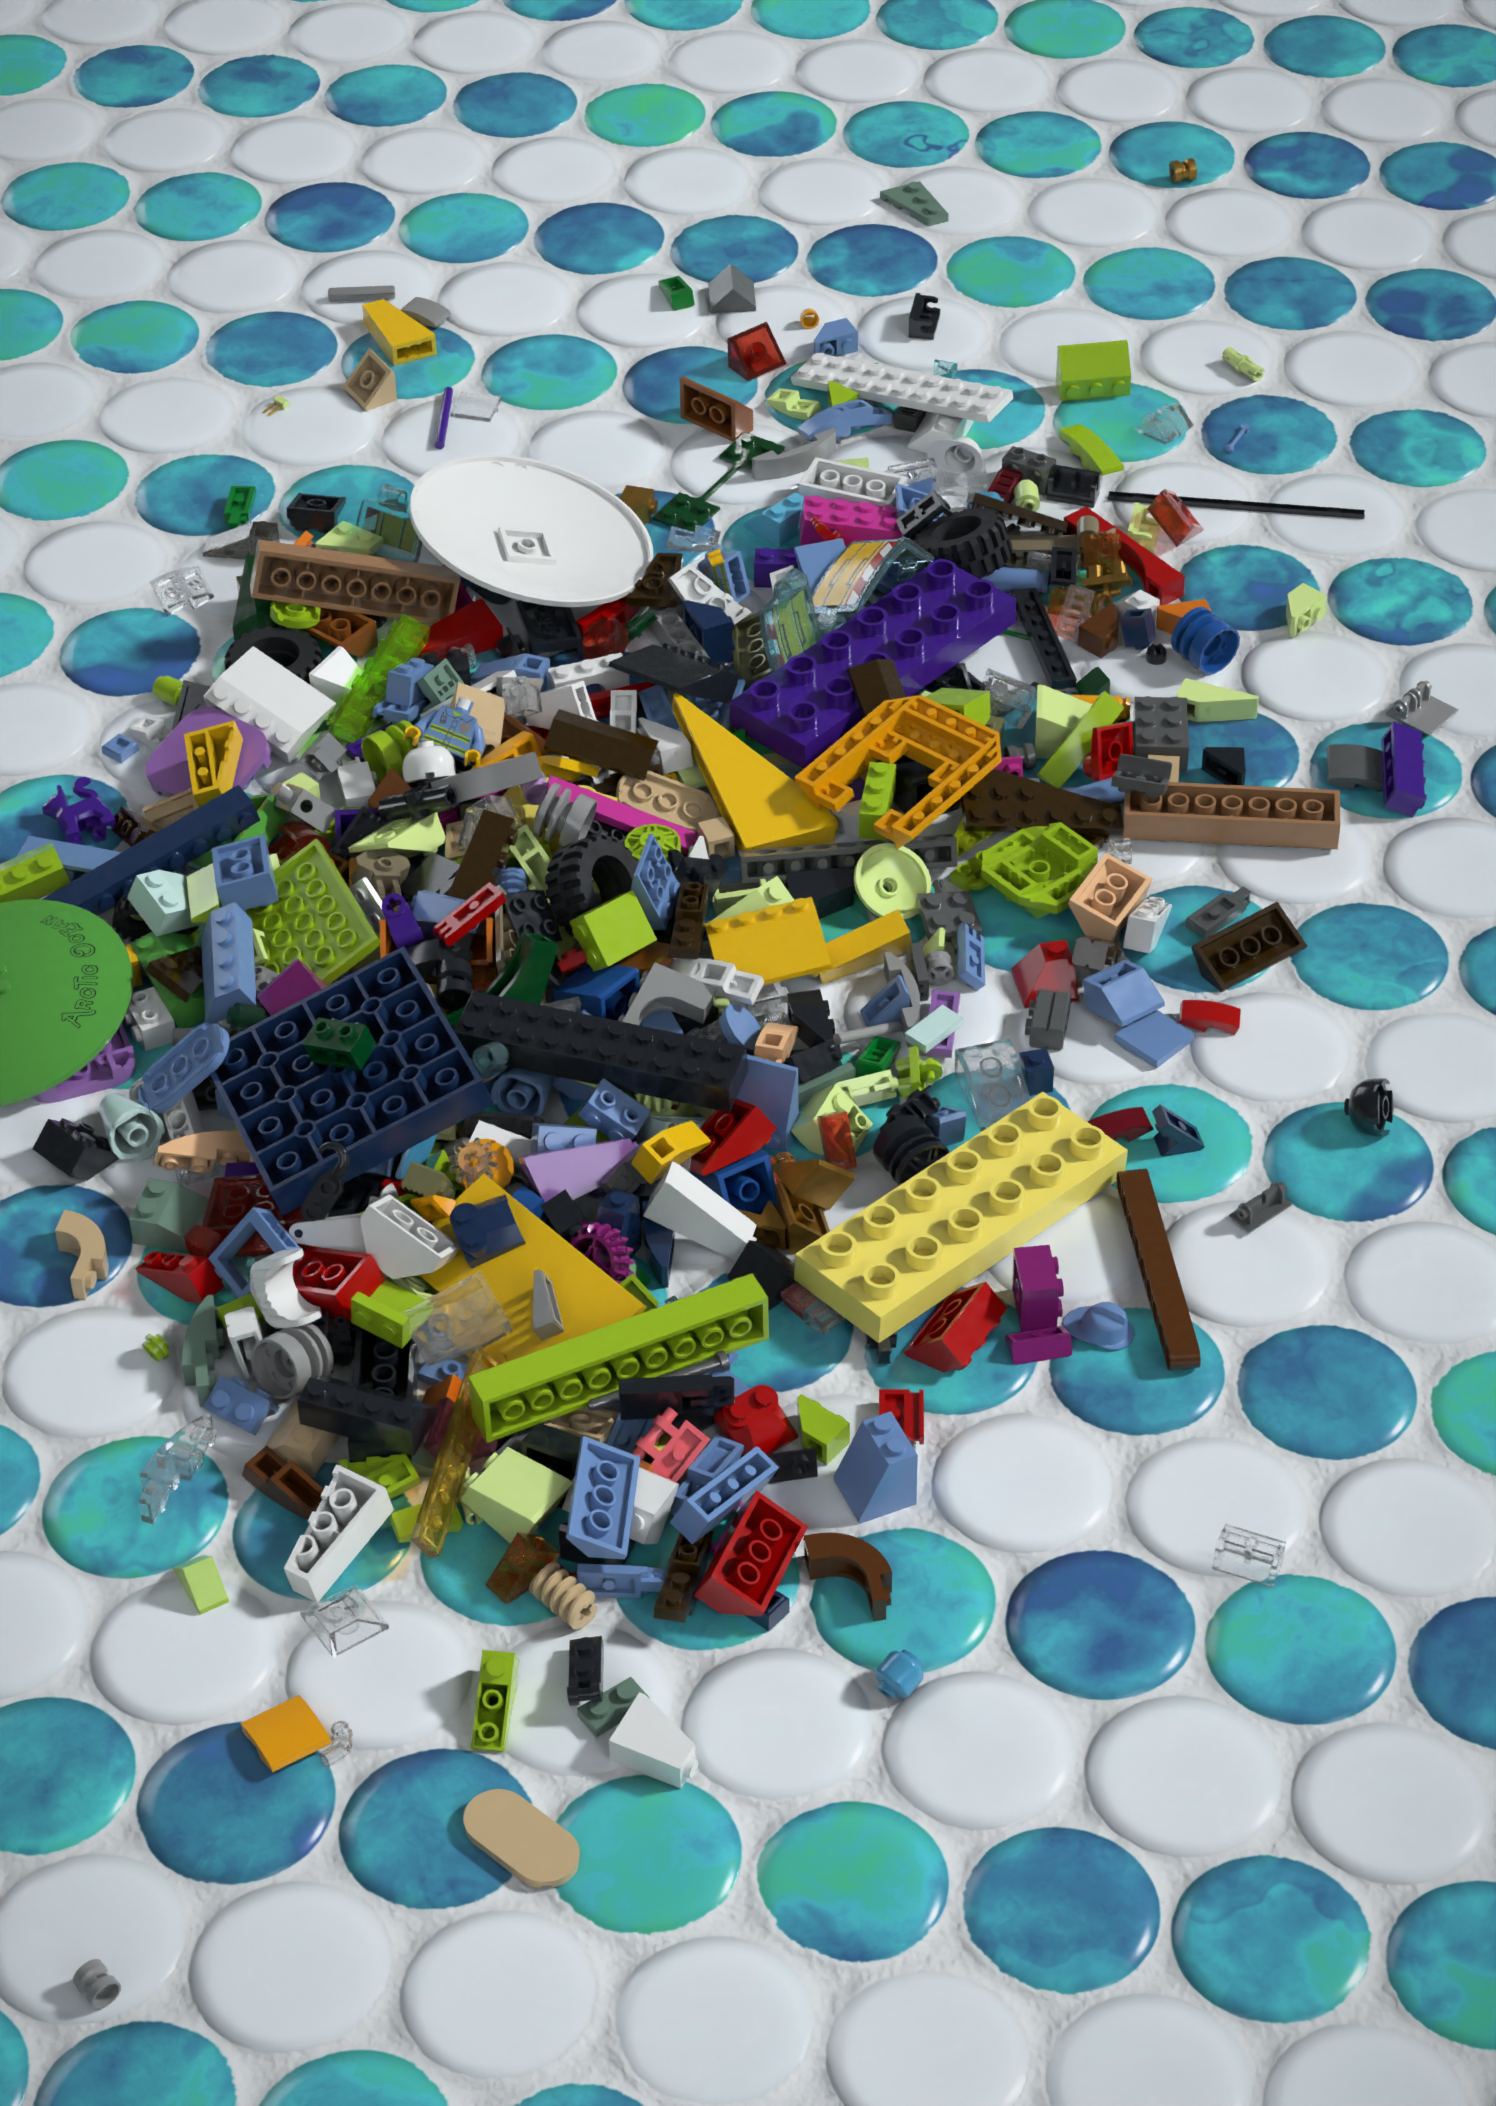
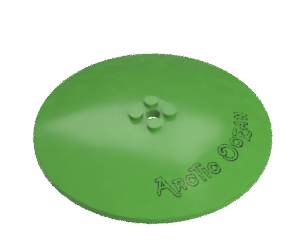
M25 899L0 902V1107L18 1103L41 1094L77 1073L108 1044L126 1015L133 990V971L128 952L114 929L100 917L85 909L51 900Z

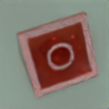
M767 322L728 338V367L747 381L787 364Z
M1168 489L1162 490L1147 508L1176 547L1204 530L1176 493Z

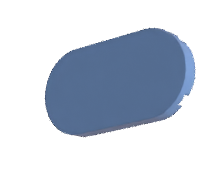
M204 1023L193 1029L144 1073L141 1079L144 1083L142 1088L139 1087L137 1091L139 1104L146 1107V1109L154 1111L156 1114L163 1113L172 1108L221 1065L229 1049L230 1039L228 1032L216 1023Z

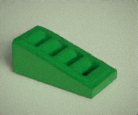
M680 276L658 281L661 291L673 310L676 311L694 306L693 290Z
M879 1036L874 1037L855 1061V1078L889 1070L901 1048V1042Z

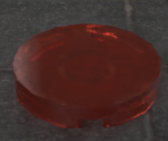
M602 618L592 623L583 634L584 657L586 659H594L609 654H623L629 640L627 628L615 618Z

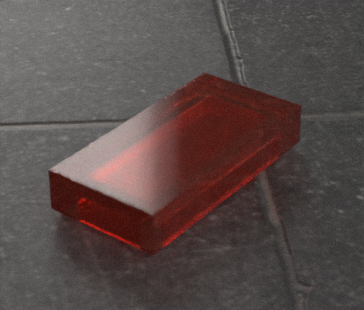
M841 1110L817 1116L825 1161L845 1170L857 1167L847 1111Z

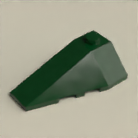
M255 554L247 555L245 558L232 626L234 641H238L241 635L244 633L249 634L251 630L256 628L260 630L265 629V626H272V628L281 626L270 617V607L273 601L252 598L250 582Z

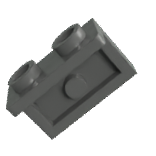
M1121 754L1118 760L1117 771L1112 776L1111 786L1118 787L1120 792L1133 793L1135 790L1144 792V795L1147 797L1158 798L1160 795H1164L1169 788L1172 763Z

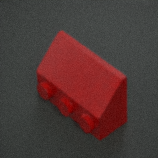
M986 1281L953 1292L943 1299L903 1353L907 1357L943 1373L954 1369L960 1371L971 1363L972 1354L986 1343L987 1339L985 1337L1001 1323L1000 1318L1007 1310V1307Z

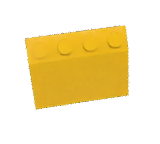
M812 897L798 898L793 902L771 905L765 909L743 912L737 916L725 919L719 918L705 923L713 960L733 963L739 971L762 976L763 986L832 969Z

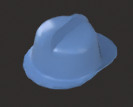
M1100 1302L1092 1306L1078 1307L1070 1311L1065 1316L1063 1322L1064 1328L1070 1333L1071 1337L1108 1350L1123 1349L1134 1338V1329L1127 1320L1125 1311L1117 1304L1111 1302Z

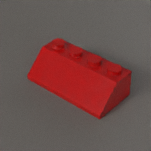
M756 1490L737 1512L693 1596L720 1614L762 1616L808 1526Z

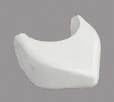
M302 1248L278 1251L255 1262L251 1267L250 1292L266 1322L275 1328L302 1326L322 1316L320 1307L307 1302L300 1295L293 1280V1264L295 1260L303 1257L304 1252Z

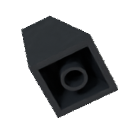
M913 759L895 763L896 791L894 802L904 815L934 789V787L929 785L928 776L935 770ZM959 799L942 814L958 810Z

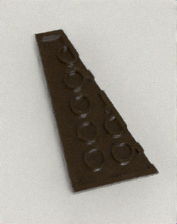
M997 769L990 771L961 797L965 831L1017 832L1023 828L1034 826L1049 827V824L1058 822L1063 823L1077 834L1121 835L1124 830L1121 806Z

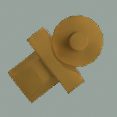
M1123 561L1110 563L1111 575L1103 576L1101 565L1088 566L1087 578L1083 579V586L1087 587L1088 592L1096 591L1097 599L1105 598L1107 604L1113 603V596L1121 595V587L1133 586L1132 578L1128 575Z

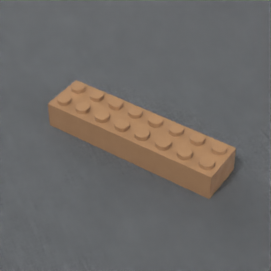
M258 539L250 591L252 598L434 624L454 613L461 579L459 574L443 566Z
M1169 782V788L1166 793L1158 798L1147 797L1144 795V792L1135 790L1133 793H1125L1123 839L1338 849L1340 790Z

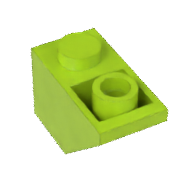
M802 1394L797 1397V1419L802 1449L816 1448L817 1460L828 1465L850 1443V1423L841 1415H836L822 1407L815 1400H811Z

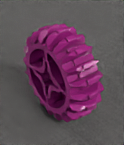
M593 1222L589 1225L583 1224L584 1229L578 1231V1236L571 1237V1240L566 1239L568 1243L605 1273L610 1272L609 1276L618 1284L631 1274H635L629 1269L630 1265L636 1262L629 1258V1254L634 1249L625 1246L629 1238L620 1237L621 1230L617 1228L612 1229V1226L607 1223L599 1224V1222ZM591 1241H593L592 1245H589L587 1252L584 1254L587 1245Z

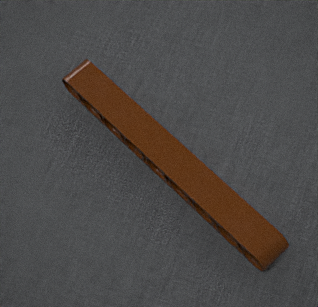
M1147 1168L1118 1171L1116 1175L1117 1190L1167 1368L1169 1371L1199 1368L1201 1357L1198 1341Z

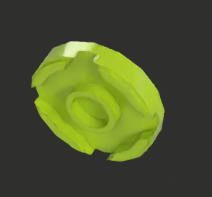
M273 601L270 607V617L281 626L304 629L313 627L320 621L321 609L320 607Z

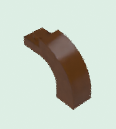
M842 1533L803 1535L804 1559L810 1580L843 1577L856 1582L866 1593L873 1621L886 1620V1606H891L892 1571L885 1557L871 1544L851 1535Z

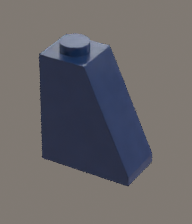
M613 1187L598 1206L596 1222H599V1224L607 1223L612 1226V1229L617 1228L621 1230L620 1237L629 1238L625 1246L634 1249L629 1254V1258L632 1259L642 1246L639 1197Z

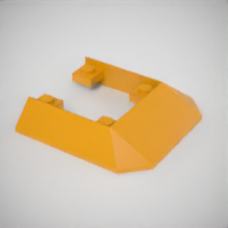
M922 695L885 700L794 778L796 783L819 810L825 806L837 812L854 798L853 789L848 787V785L869 768L870 762L880 760L884 763L893 764L902 755H905L935 770L928 776L929 785L934 787V789L905 815L890 809L873 824L875 832L895 842L897 850L912 841L1002 762L999 732Z

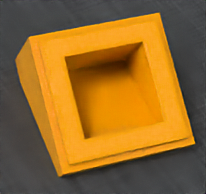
M430 1195L412 1199L410 1203L428 1222L449 1218L456 1201L438 1195Z

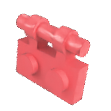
M668 1407L661 1416L658 1414L652 1421L654 1425L645 1437H640L635 1443L637 1447L631 1454L639 1456L640 1460L646 1454L654 1459L651 1463L653 1473L677 1483L710 1441V1438L687 1420L677 1429L671 1423L678 1413ZM665 1432L672 1438L659 1451L653 1445Z

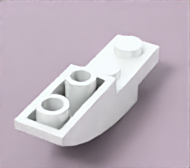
M680 958L674 959L668 967L715 987L716 996L750 1005L754 1004L764 984L762 976L739 971L733 963L719 960Z

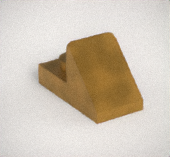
M770 1200L767 1202L761 1215L737 1209L756 1224L753 1237L757 1238L756 1242L786 1250L787 1225Z

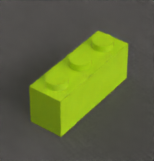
M884 762L869 763L859 810V838L886 840L885 837L875 832L873 824L892 809L896 791V764Z

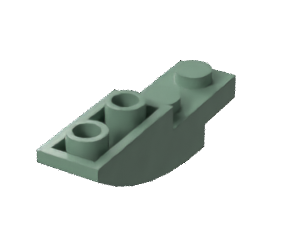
M207 1295L192 1316L186 1331L182 1351L185 1385H196L200 1407H203L216 1384L215 1374L209 1375V1371L215 1370L214 1360L220 1359L219 1347L225 1346L223 1328L217 1329V1325L223 1323L217 1314V1307L219 1306L215 1307L213 1295Z

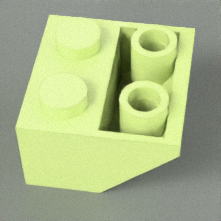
M835 1083L812 1095L790 1131L809 1151L847 1163L851 1161L873 1123Z

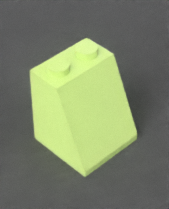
M1037 685L1036 758L1049 759L1064 737L1071 732L1080 718L1093 704L1045 685Z
M507 1447L500 1455L494 1452L483 1465L486 1470L481 1475L475 1472L464 1484L467 1490L461 1501L518 1550L556 1510L573 1483L566 1477Z

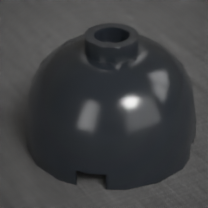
M1386 1078L1367 1079L1360 1082L1351 1091L1350 1098L1345 1099V1115L1350 1117L1352 1125L1358 1131L1366 1135L1387 1136L1390 1130H1384L1386 1121L1391 1123L1393 1121L1394 1103L1392 1090H1386L1385 1084H1390Z

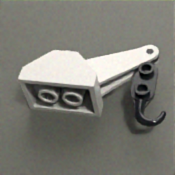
M335 1141L326 1142L320 1146L318 1153L322 1154L325 1150L333 1149L337 1152L339 1161L334 1168L318 1178L302 1204V1220L290 1227L289 1235L297 1244L371 1254L384 1277L392 1279L432 1273L454 1259L460 1249L459 1244L390 1194L368 1205L364 1213L327 1217L343 1192L345 1173L350 1159L346 1148Z

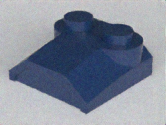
M506 1194L476 1205L462 1203L451 1211L449 1216L450 1223L471 1269L526 1244L517 1226Z

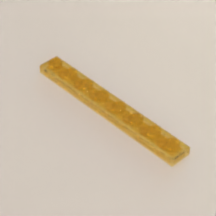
M481 1347L471 1352L410 1539L430 1559L440 1556L480 1431L472 1418L468 1376L499 1365Z

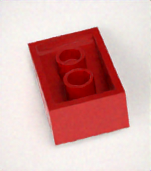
M736 1099L730 1113L714 1110L699 1128L711 1140V1143L681 1163L680 1166L706 1176L760 1150L762 1146L770 1141L771 1135L777 1127L757 1106Z
M308 1246L304 1251L303 1257L297 1259L293 1264V1280L300 1295L310 1304L320 1307L322 1315L326 1316V1310H329L330 1318L344 1316L349 1322H351L352 1297L357 1292L370 1297L383 1282L387 1281L372 1255L366 1253Z

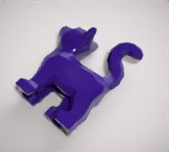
M88 777L78 778L72 787L73 792L80 798H84L83 800L68 806V801L62 787L57 785V794L51 796L48 802L42 806L43 814L57 821L59 829L65 834L68 843L82 845L80 832L90 828L92 829V837L95 843L105 841L106 827L110 826L112 829H115V818L111 810L104 805L99 794L95 790L83 788L91 783Z

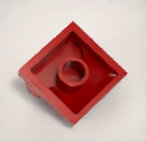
M1128 721L1093 728L1091 752L1083 760V770L1087 777L1098 781L1111 778L1117 771L1118 760L1121 754L1134 756L1132 722Z
M757 1385L735 1397V1403L732 1406L721 1407L713 1417L727 1439L744 1445L741 1458L756 1446L765 1454H771L799 1437L779 1406L776 1391L767 1385Z

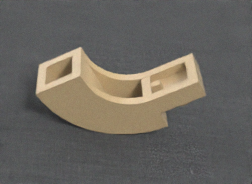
M64 1210L55 1229L59 1251L74 1254L79 1258L70 1280L74 1299L86 1300L89 1290L95 1287L96 1280H106L108 1276L109 1262L105 1240L101 1230L92 1220L79 1213Z

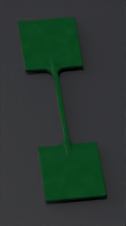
M744 432L719 455L720 459L734 464L722 478L701 497H691L679 492L653 516V519L694 535L720 510V507L706 502L713 493L740 468L752 470L753 457L772 450L779 455L785 449V446Z

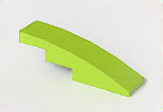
M1081 424L1058 429L1059 439L1070 444V452L1081 457L1083 467L1091 471L1101 472L1102 476L1124 470V465L1115 453L1090 429Z
M1106 691L1102 692L1071 732L1064 737L1037 773V776L1048 785L1061 788L1081 764L1085 756L1091 751L1093 728L1111 725L1125 707Z

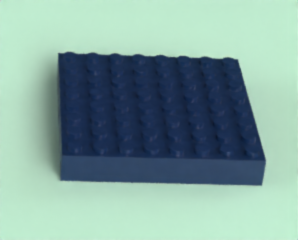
M404 946L230 1037L229 1049L225 1059L214 1072L210 1073L282 1215L302 1206L318 1178L334 1168L338 1163L339 1156L333 1149L325 1150L322 1154L318 1153V1149L322 1144L335 1141L346 1148L350 1163L345 1173V1183L494 1104L480 1074ZM318 1017L338 1019L349 1023H362L369 1028L376 1045L361 1071L349 1069L348 1067H336L331 1064H318L311 1060L302 1043Z

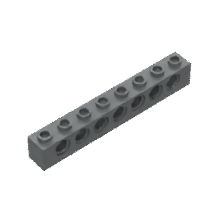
M952 834L919 836L904 845V847L920 857L927 869L957 866L956 839ZM886 839L738 851L740 879L743 884L759 883V879H765L768 882L776 876L781 881L786 880V872L851 867L852 875H854L855 866L859 858L868 849L878 844H895V842Z

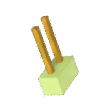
M277 395L273 398L274 403L266 408L263 413H266L275 405L278 407L272 410L268 416L280 408L286 409L289 406L288 400Z

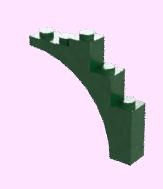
M521 932L515 950L504 969L482 993L540 1005L559 945L545 935ZM465 1006L445 1016L453 1030Z

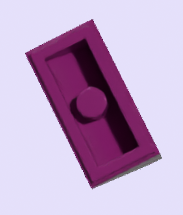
M1064 1326L1006 1334L1005 1336L1011 1359L1016 1365L1072 1355L1071 1335Z

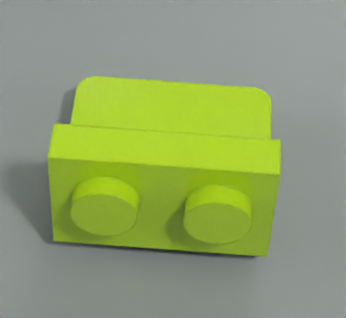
M389 1281L383 1282L370 1297L357 1292L351 1299V1323L400 1348H403L434 1311V1306L431 1302Z

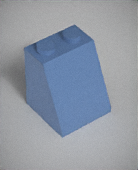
M891 1411L862 1421L834 1474V1482L859 1524L917 1504L918 1455Z

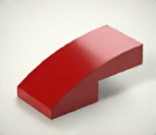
M1183 1000L1180 1004L1179 1023L1201 1032H1205L1208 1026H1212L1235 1035L1240 1028L1241 1009L1214 1001Z

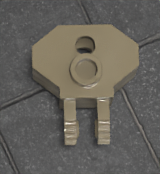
M365 851L356 857L357 871L351 874L350 879L352 885H354L360 879L366 877L381 901H383L385 896L389 894H401L400 885L407 879L410 863L408 858L393 851Z

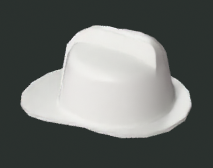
M960 437L955 440L938 439L933 441L927 449V458L930 463L943 471L973 476L978 474L983 467L982 449L979 448L974 440L968 437Z

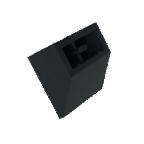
M61 1118L60 1121L48 1119L32 1148L69 1177L83 1180L91 1179L119 1159L111 1150L108 1139L95 1135L93 1127L83 1122L76 1125L64 1118Z

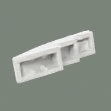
M611 690V726L636 733L637 690ZM609 770V775H610V774H613V773H617V772H614V771Z

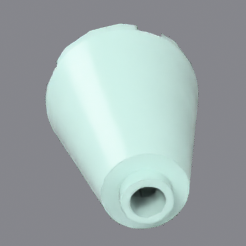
M111 1093L102 1099L99 1105V1112L109 1146L119 1159L137 1162L150 1157L157 1151L161 1145L159 1141L162 1134L164 1135L165 1128L163 1121L154 1111L146 1109V1107L119 1093Z

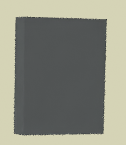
M731 263L708 284L711 313L756 311L754 282Z

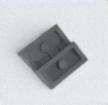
M1353 744L1329 745L1327 747L1328 783L1352 791L1356 784L1380 792L1383 788L1382 751Z

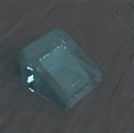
M935 359L934 375L957 379L958 363Z

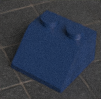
M689 600L683 601V622L710 659L713 660L712 665H715L716 662L722 664L732 662V651L735 650L732 639V631H734L732 618L727 616L721 607Z

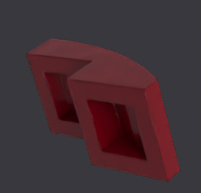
M1143 1107L1114 1111L1088 1121L1089 1124L1100 1128L1105 1135L1114 1141L1125 1136L1127 1141L1130 1142L1154 1130Z

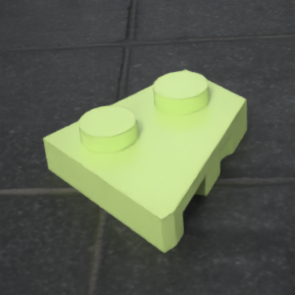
M342 521L315 543V548L338 549L341 552L371 556L383 546V537Z

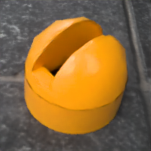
M809 308L803 310L800 315L801 324L807 329L815 328L819 323L817 312Z

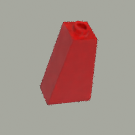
M483 598L478 599L409 637L410 648L407 649V655L411 654L410 660L411 658H420L421 654L425 652H436L438 656L446 655V651L451 649H461L462 653L467 652L468 657L497 648L499 638L503 637V626Z

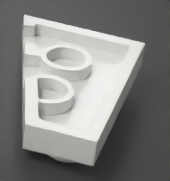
M691 564L686 565L667 579L682 601L689 600L721 607L726 615L732 618L734 625L752 613L746 607H742L734 601V598L728 593H724L716 587L709 578Z

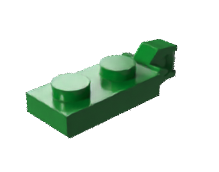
M231 486L224 510L225 524H228L230 528L229 535H240L241 524L248 523L256 497L255 486Z

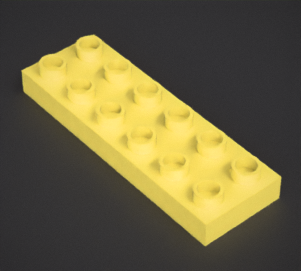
M1041 1092L795 1254L794 1280L876 1342L880 1343L1014 1251V1248L1021 1247L1116 1182L1117 1172L1126 1170L1128 1150L1105 1135L1100 1128L1092 1126L1067 1109L1059 1100Z

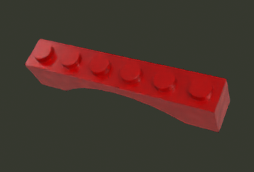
M1085 506L1064 517V521L1068 522V526L1063 535H1076L1077 521L1081 517L1090 515L1097 518L1100 533L1099 552L1123 561L1140 578L1144 592L1159 599L1160 605H1167L1184 596L1185 576L1088 507Z

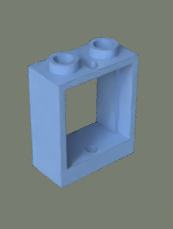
M253 1207L208 1258L215 1267V1273L232 1288L231 1293L236 1299L251 1293L250 1282L248 1283L230 1260L256 1230L274 1253L282 1250L300 1249L269 1209Z

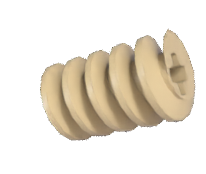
M557 1562L547 1564L530 1583L529 1592L537 1600L542 1601L547 1608H550L555 1615H559L572 1629L578 1630L583 1628L595 1617L597 1605L593 1603L595 1594L591 1590L586 1591L584 1584H577V1579L574 1576H569L565 1569H560V1565Z

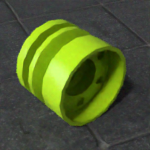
M402 720L395 725L387 727L385 731L379 730L362 739L361 747L365 762L368 761L370 771L376 772L379 784L392 769L404 779V758L409 751L418 748V744L417 746L412 745L413 738L408 737L403 740L405 729L408 726H413L409 721Z
M649 824L637 827L628 833L624 841L625 847L629 848L633 853L631 856L637 859L638 862L649 834L654 835L668 863L669 849H676L681 852L680 836L675 830L664 825Z

